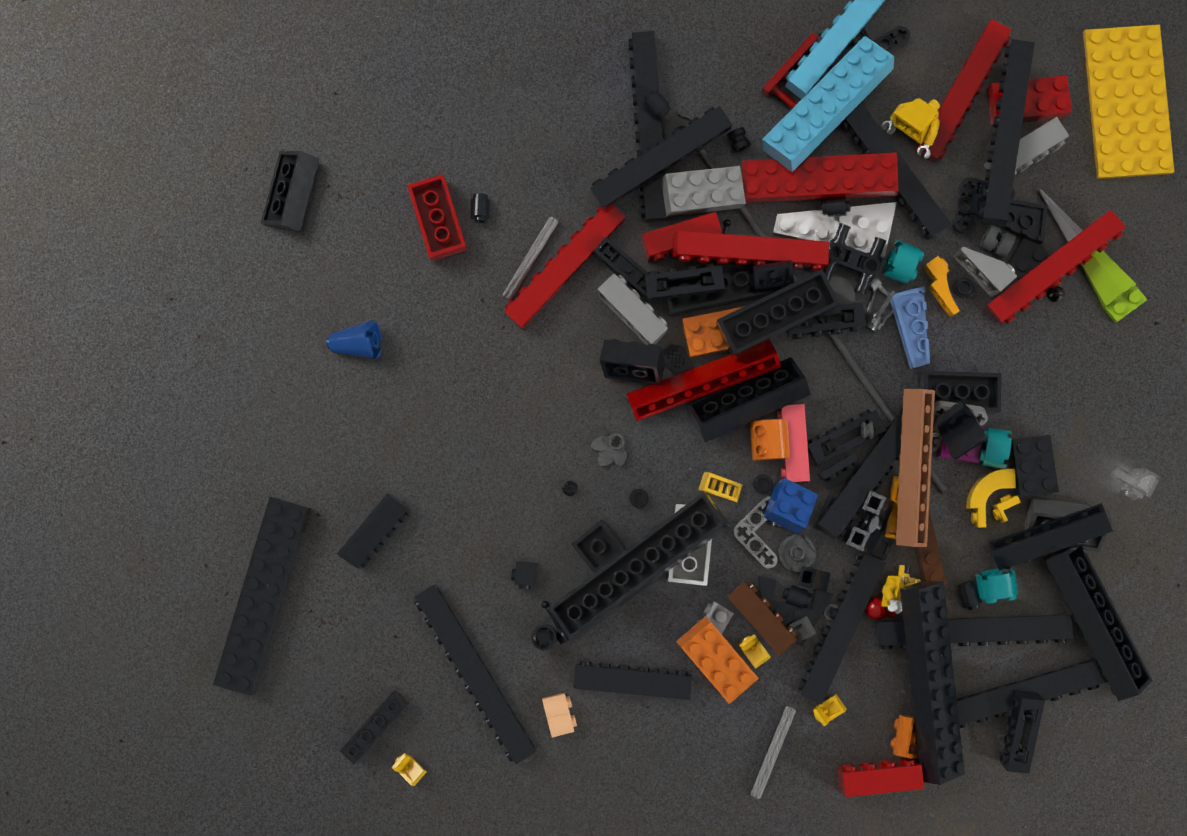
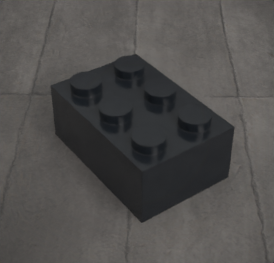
M617 339L604 340L600 364L605 378L661 385L665 368L661 347L655 344L643 345L633 341L629 343L621 342Z
M1051 435L1013 439L1009 462L1010 468L1015 469L1016 488H1014V495L1026 497L1059 492Z

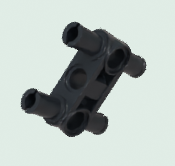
M839 223L834 239L829 242L828 265L822 269L828 281L831 280L836 265L859 272L860 278L854 291L866 295L871 279H874L880 270V263L882 261L880 256L886 240L875 237L870 252H862L846 245L845 240L851 227ZM832 247H836L839 250V255L836 258L830 253ZM869 260L875 265L872 271L866 268V263Z

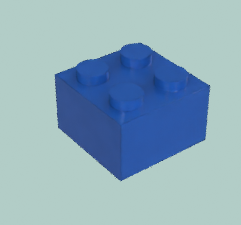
M783 478L775 484L763 517L798 534L806 529L818 494Z

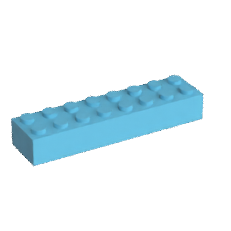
M864 36L762 139L763 151L793 172L894 69V56Z

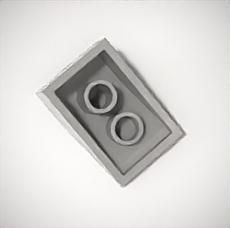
M962 247L953 255L956 261L990 297L1001 292L1017 277L1011 265H1006L1003 261L966 247Z

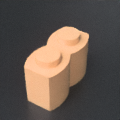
M565 692L542 698L552 738L575 732L574 727L577 726L575 715H570L569 708L572 707L570 696H565Z

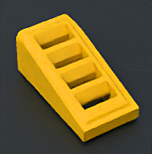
M704 472L699 491L737 503L743 484L710 472ZM717 481H720L717 491H715L714 489ZM726 483L727 486H726L725 492H724V494H723V493H722V490H723L724 484ZM735 486L732 496H729L731 487Z

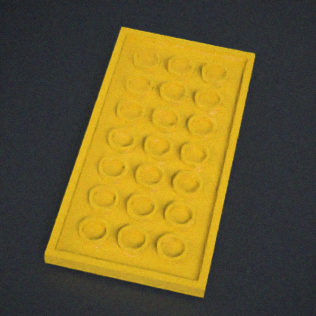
M1160 25L1084 30L1083 38L1097 179L1173 174L1174 162Z

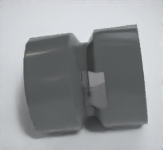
M990 225L983 236L980 247L988 251L994 250L996 255L1005 258L1011 250L1016 236L1008 232L1002 233L1000 228Z

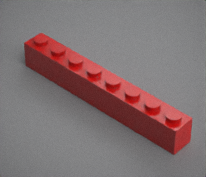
M991 19L938 110V120L940 121L938 134L933 145L929 146L931 154L927 158L933 163L938 158H943L947 151L944 147L947 142L951 143L956 135L953 131L956 126L960 127L963 123L965 110L969 111L975 102L972 100L973 96L980 93L984 86L981 82L984 78L988 79L993 70L990 68L992 63H997L1002 54L999 52L1001 47H1006L1011 39L1008 36L1011 29L994 19ZM924 142L922 144L919 143L915 150V153H917V150L920 146H924ZM926 150L922 151V157L926 154Z
M614 205L605 210H602L599 206L596 210L597 214L593 218L589 217L584 222V228L580 232L577 230L570 237L572 241L567 246L564 244L557 251L558 255L554 260L550 258L544 265L545 269L541 273L537 272L531 278L532 283L528 287L525 285L521 288L516 300L511 299L506 304L505 314L518 327L523 329L593 255V251L605 237L609 238L626 220V216Z
M1110 209L987 304L986 308L1000 325L1004 322L1009 324L1016 318L1015 314L1019 311L1022 313L1031 306L1030 302L1035 298L1037 301L1047 294L1045 291L1048 288L1052 287L1054 289L1062 283L1061 278L1065 275L1070 277L1078 270L1076 268L1081 263L1085 265L1092 260L1093 257L1091 255L1096 251L1101 253L1108 247L1107 243L1112 239L1116 241L1124 235L1122 231L1126 226Z
M677 231L674 234L673 258H679V261L683 262L691 261V259H696L700 263L717 261V264H728L729 262H736V265L740 266L747 265V263H753L756 266L791 260L793 269L810 267V270L820 271L828 265L829 242Z
M768 340L733 358L731 355L664 379L661 381V385L651 384L629 392L626 395L635 419L639 421L781 368L772 342Z

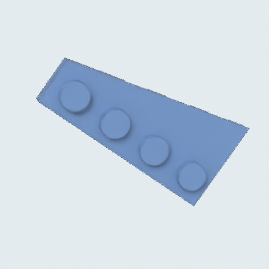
M925 286L896 293L890 301L910 369L930 364L929 339L927 338L926 331L928 329V321H926L925 310H927V304L924 299V293H926Z

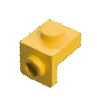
M1011 494L999 498L1001 502L992 505L994 509L992 513L997 521L999 520L1000 523L1008 521L1003 510L1021 503L1018 495L1012 497Z
M755 634L744 638L739 645L755 669L771 658Z
M835 693L825 699L822 705L817 704L813 712L816 720L823 726H826L831 720L846 712L847 708Z
M405 753L399 756L392 766V769L399 772L411 786H415L427 772L412 756Z

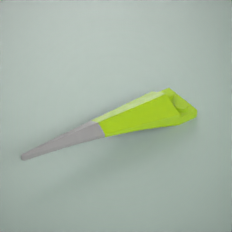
M1039 189L1041 198L1048 205L1050 213L1067 242H1069L1083 230L1043 190ZM1096 251L1091 255L1093 257L1092 260L1085 265L1082 263L1080 265L1103 309L1114 323H1117L1145 303L1147 299L1138 289L1136 283L1104 251L1101 253Z

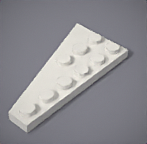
M897 202L852 206L851 211L847 212V216L828 217V215H823L822 210L777 214L773 234L799 240L830 242L836 235L839 223L851 227L845 243L854 249L867 253L870 252L875 237L886 240L880 256L884 258Z

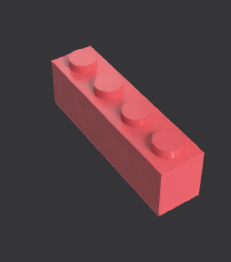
M805 404L787 405L776 412L777 419H788L790 458L780 459L783 460L784 468H781V479L786 478L794 483L810 481Z

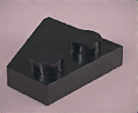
M1024 237L1008 264L1014 268L1017 275L1016 278L1020 279L1050 256L1042 244Z

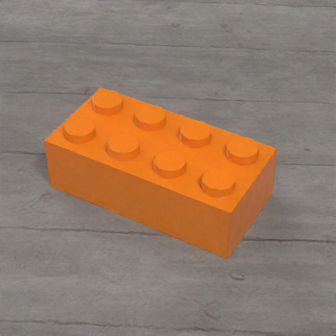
M743 307L683 318L681 324L689 359L729 351L716 325V321Z
M706 616L676 641L729 704L759 679Z

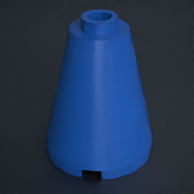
M374 320L331 333L326 340L327 348L333 353L376 359L380 357L382 348H378V342H382L381 331L378 323H374Z

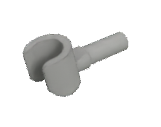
M879 279L870 281L868 286L870 291L874 292L878 289L887 297L890 295V292L883 288Z

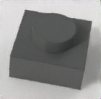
M807 616L789 625L797 632L798 642L816 634Z

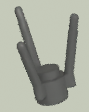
M877 290L872 292L865 313L866 326L864 327L876 333L893 316L892 310L882 321L880 317L894 296V290L891 291L878 313L869 315Z

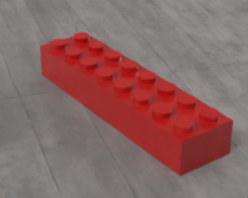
M897 153L807 157L793 172L775 159L742 161L745 202L817 200L833 197L898 196Z

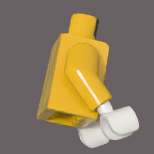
M920 98L912 102L899 104L889 117L890 120L882 123V128L884 130L887 129L886 132L888 134H893L896 129L895 127H897L918 143L922 144L924 142V146H920L917 153L920 156L922 151L926 150L924 158L927 159L931 154L929 146L933 145L938 134L940 121L938 120L939 112L937 110L940 108V104L935 99H932L927 104Z
M899 565L898 576H888L882 588L883 599L881 606L888 607L889 611H895L896 614L902 611L900 588L921 582L920 579L910 578L911 566Z

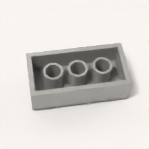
M1058 117L1020 139L1015 175L1017 172L1021 173L1029 168L1033 162L1036 164L1049 153H1054L1066 144L1064 140L1069 137V134ZM986 162L983 166L985 169H990L991 163Z
M740 166L665 174L661 179L666 216L737 209L746 204Z
M611 275L597 289V295L645 345L656 344L667 333V322L661 316L657 318L653 314L654 309L647 302L644 304L640 300L641 296L635 289L630 290L627 287V281L621 275Z

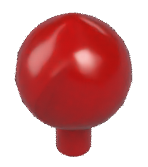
M870 598L865 608V613L870 619L882 620L886 616L895 617V611L891 612L888 610V607L881 606L882 598Z

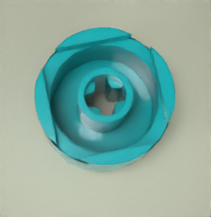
M897 240L894 243V246H896L895 250H890L886 258L883 270L887 272L883 273V276L906 284L916 278L918 273L916 267L918 262L922 261L924 252L918 247Z
M987 427L983 431L986 440L983 442V447L980 451L979 462H981L982 466L1006 469L1007 465L1004 464V460H1009L1012 438H1008V436L1012 432Z
M991 569L982 571L981 575L975 574L979 598L985 600V603H996L997 599L1003 598L1006 601L1017 599L1018 588L1015 570L1008 569L1009 572H1003V570Z

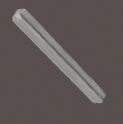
M549 217L505 289L503 293L504 298L508 300L513 299L558 225L556 218Z
M785 707L752 788L751 796L760 799L796 713V710L792 707Z

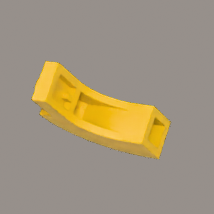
M1015 469L992 471L983 475L974 483L966 501V509H974V512L971 513V522L974 524V528H986V502L994 491L1016 488Z

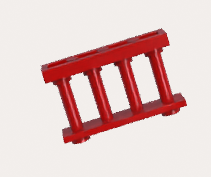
M812 33L767 82L761 91L765 97H768L771 93L778 96L791 109L797 105L791 97L780 89L779 83L782 80H787L786 77L795 66L799 67L797 64L807 52L811 53L809 50L818 39L816 34ZM835 62L830 67V69H832L836 65Z

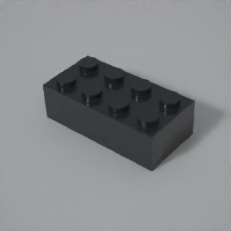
M923 371L920 373L919 389L935 390L934 403L937 401L954 403L962 401L967 405L983 407L986 413L996 414L1001 412L1002 373Z

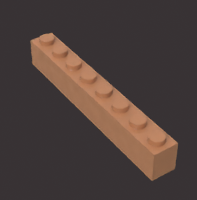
M904 389L896 545L927 547L935 390Z

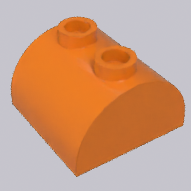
M788 419L750 422L752 461L790 458Z
M899 715V718L894 722V728L897 730L896 737L891 740L893 754L905 758L919 759L914 717Z

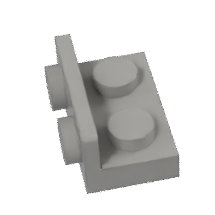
M715 601L712 604L708 603L703 611L706 614L705 616L721 634L734 614Z

